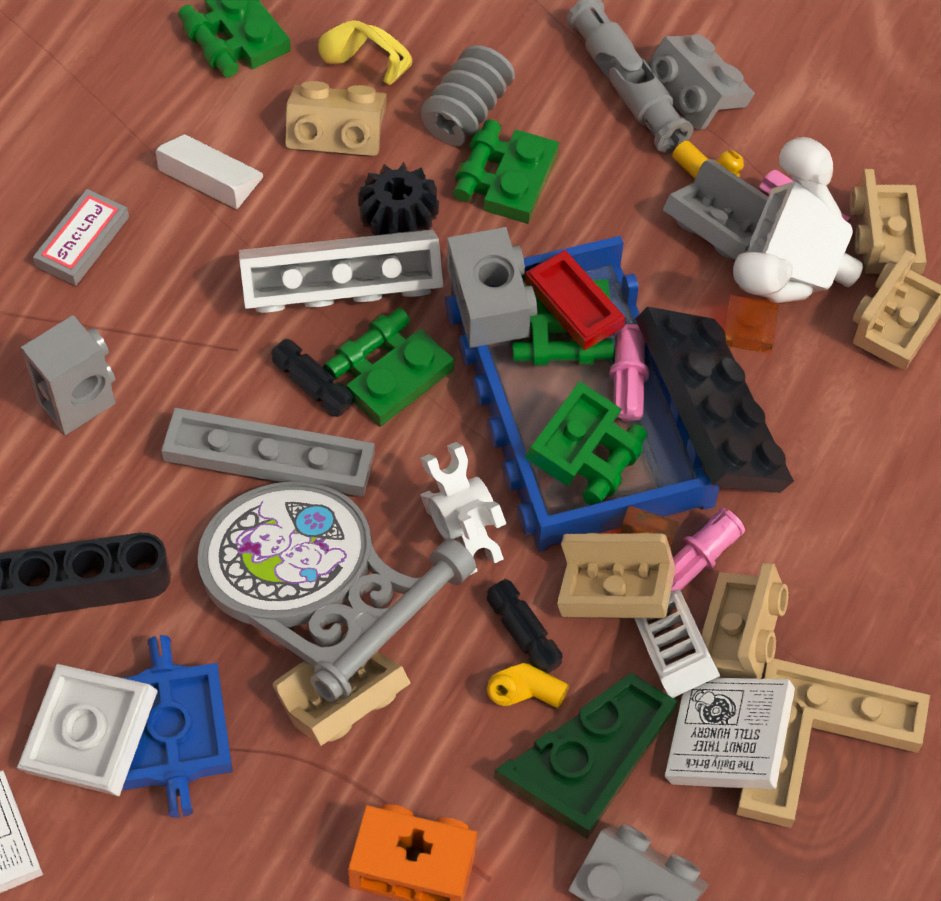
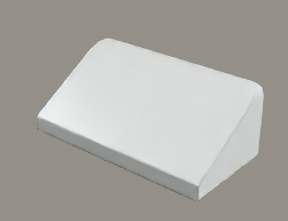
M185 134L162 144L155 151L159 171L236 210L263 178L262 172Z

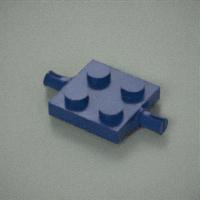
M160 635L162 655L159 653L156 636L151 637L147 642L151 668L136 676L123 678L149 684L158 692L122 791L153 785L166 787L168 815L173 818H180L178 796H180L183 816L186 817L193 812L188 783L201 777L231 773L233 768L218 664L212 663L193 667L173 665L171 638L166 635Z

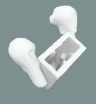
M794 138L784 145L779 155L780 167L792 177L794 182L772 188L751 238L750 246L746 252L738 255L733 267L734 279L742 290L766 297L772 303L805 300L812 293L828 290L833 280L845 287H850L857 281L863 268L861 261L845 253L853 230L851 225L842 218V213L826 186L830 183L833 174V161L830 152L822 144L811 138Z

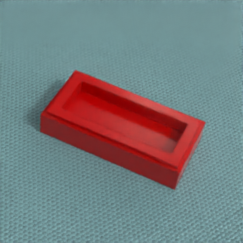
M566 250L525 272V284L532 286L538 299L584 351L624 327L626 317Z

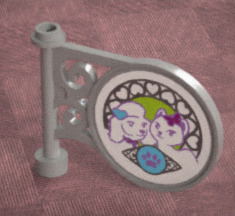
M297 481L261 486L229 502L213 517L206 527L200 540L197 557L203 586L214 604L234 619L253 625L314 666L315 674L310 678L311 684L324 699L330 702H334L337 698L345 699L351 693L352 689L348 680L447 582L460 585L476 569V562L467 548L458 541L447 538L430 554V562L433 567L422 577L412 578L390 568L379 558L373 548L368 522L363 512L350 498L324 485ZM393 590L404 594L393 606L384 608L393 600ZM371 591L370 598L374 607L365 604L361 599L366 592ZM349 601L350 607L344 604ZM332 622H340L349 629L346 637L340 642L343 637L340 624H333L329 630H323V628ZM309 623L311 638L316 644L324 647L308 642L287 627Z

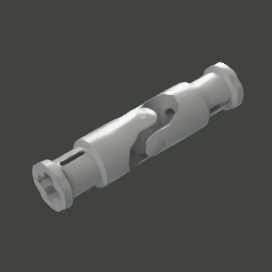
M579 0L569 10L566 17L567 23L571 28L579 31L586 40V50L603 73L610 79L611 84L636 120L641 125H646L655 137L654 145L663 153L673 152L680 143L690 139L693 133L692 124L688 120L681 118L672 106L673 98L646 61L635 51L634 45L619 24L611 22L605 14L604 3L601 0Z

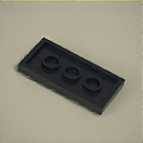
M647 306L635 320L713 486L781 493L794 482L785 464V454L775 443L765 423L764 411L755 402L745 382L744 370L735 361L725 341L726 334L721 325L713 318Z

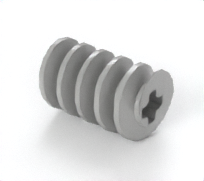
M475 45L464 49L459 59L453 63L449 72L444 75L440 85L435 87L430 98L426 99L421 107V119L427 130L444 143L452 146H462L465 142V136L474 135L479 128L478 124L485 121L488 111L493 110L497 99L504 95L506 86L512 84L515 79L514 68L502 54L492 48Z

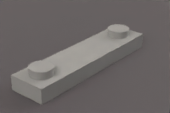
M174 408L161 452L163 461L277 482L297 481L315 483L330 487L340 493L364 497L375 456V443Z

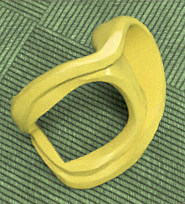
M348 21L340 24L319 38V55L327 64L344 63L359 50L368 38L373 40L390 53L387 71L383 82L387 85L394 83L412 65V57L402 44L381 28L367 25L360 21ZM397 52L404 57L401 61Z

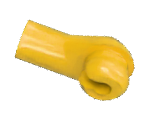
M688 140L680 143L672 154L673 159L694 179L702 163L708 160ZM732 150L724 151L721 153L719 160L713 159L740 178L739 172L744 167V160L738 153Z
M522 663L492 675L488 681L487 695L490 700L501 706L513 705L535 697L558 709L567 694L569 684L529 664Z

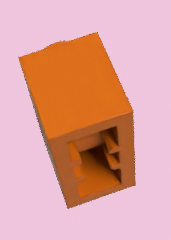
M384 804L381 808L366 805L348 868L350 888L401 901H464L477 851L478 832L469 830L465 823L453 818L439 817L436 821L415 817L409 809L399 805ZM413 848L423 850V853H420L417 857V861L406 859V856L411 855Z

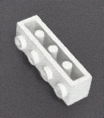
M434 230L239 250L245 309L255 308L256 312L261 313L285 309V304L304 303L306 307H323L333 304L334 299L353 297V300L356 302H369L380 300L383 298L382 294L402 292V296L415 297L430 294L431 289L443 288L439 238Z

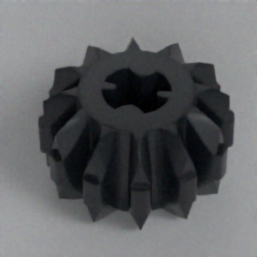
M404 161L397 170H392L386 164H383L380 175L368 173L365 186L360 187V192L358 193L360 220L363 222V227H371V232L374 236L430 230L432 220H435L439 214L437 187L434 180L426 179L422 168L409 172Z

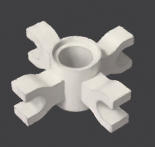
M454 442L447 446L451 455V463L443 470L439 469L436 457L430 454L421 457L424 470L436 480L440 493L427 491L420 494L426 512L432 516L444 539L457 538L458 542L465 546L472 556H474L478 549L484 548L487 559L494 563L503 560L500 547L488 537L484 526L494 525L496 528L505 525L506 521L500 505L493 502L483 481L477 476L467 480L466 469L468 459L463 445Z

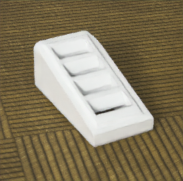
M680 589L671 592L667 610L669 612L677 608V612L652 624H649L648 621L654 618H634L661 683L667 694L672 698L720 676ZM683 621L684 625L655 638V633ZM689 635V639L661 651V647ZM695 648L696 652L667 665L666 661Z

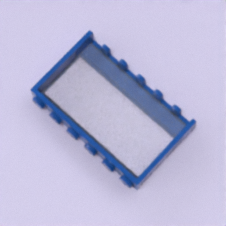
M621 236L524 258L525 272L566 250L592 280L608 279L610 300L626 317L625 325H638L635 320L640 314L636 306L638 282L634 273L624 275L622 271L621 259L624 243ZM525 274L521 275L522 281H525ZM451 283V295L445 296L444 299L447 316L451 325L458 324L462 336H459L458 341L463 362L465 365L473 364L476 377H473V388L479 406L487 405L491 418L487 419V426L494 448L502 447L506 461L502 462V469L509 491L517 490L521 501V504L517 506L520 525L525 535H533L538 552L545 551L547 546L562 543L564 534L602 533L702 507V510L715 507L720 486H713L709 477L705 476L702 469L703 464L646 341L645 365L649 368V379L644 382L643 416L640 420H631L629 423L621 422L617 417L614 423L627 431L631 424H639L645 428L648 435L642 444L643 452L634 465L625 468L621 474V485L612 496L605 497L602 503L589 505L582 497L584 490L588 486L587 479L577 474L567 487L525 459L532 444L579 381L613 403L614 381L611 380L609 371L610 367L615 363L614 333L603 339L613 340V360H594V365H578L577 361H549L548 366L533 367L532 362H513L512 342H532L531 334L525 338L470 348ZM548 333V342L575 341L569 333ZM600 443L592 452L604 461L610 455L609 449Z

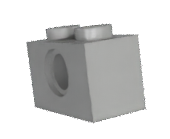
M503 227L447 237V269L469 347L529 337L530 316L537 315L536 297L531 285L524 287L521 275L525 274L522 250L519 245L512 246L507 228Z
M74 315L21 347L36 400L65 436L116 404L111 383L115 381V376L104 357L109 354L108 347L96 329L92 327L86 330Z

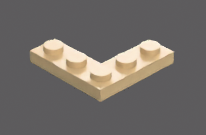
M773 658L771 663H766L763 679H789L795 688L776 790L741 788L736 815L788 828L792 827L795 821L811 728L918 753L923 745L930 695Z

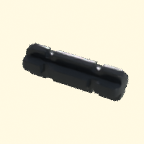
M283 339L271 351L272 362L283 372H291L289 377L314 400L318 402L323 400L324 402L321 406L332 416L339 417L346 410L350 409L353 404L352 392L340 382L334 384L335 377L306 353L301 355L300 353L303 349L293 340Z
M503 579L497 584L492 585L487 590V601L496 614L503 616L501 619L502 623L522 652L525 654L529 653L530 658L528 660L531 665L547 674L557 669L562 664V652L553 640L546 638L548 632L526 601H520L518 597L521 594L512 581Z

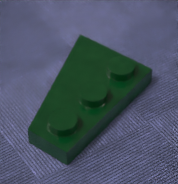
M629 673L580 708L579 714L554 732L550 730L534 741V746L515 760L509 759L495 769L494 779L588 839L675 711L678 701L635 674Z

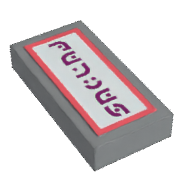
M86 189L33 256L35 267L76 286L129 219L127 207Z

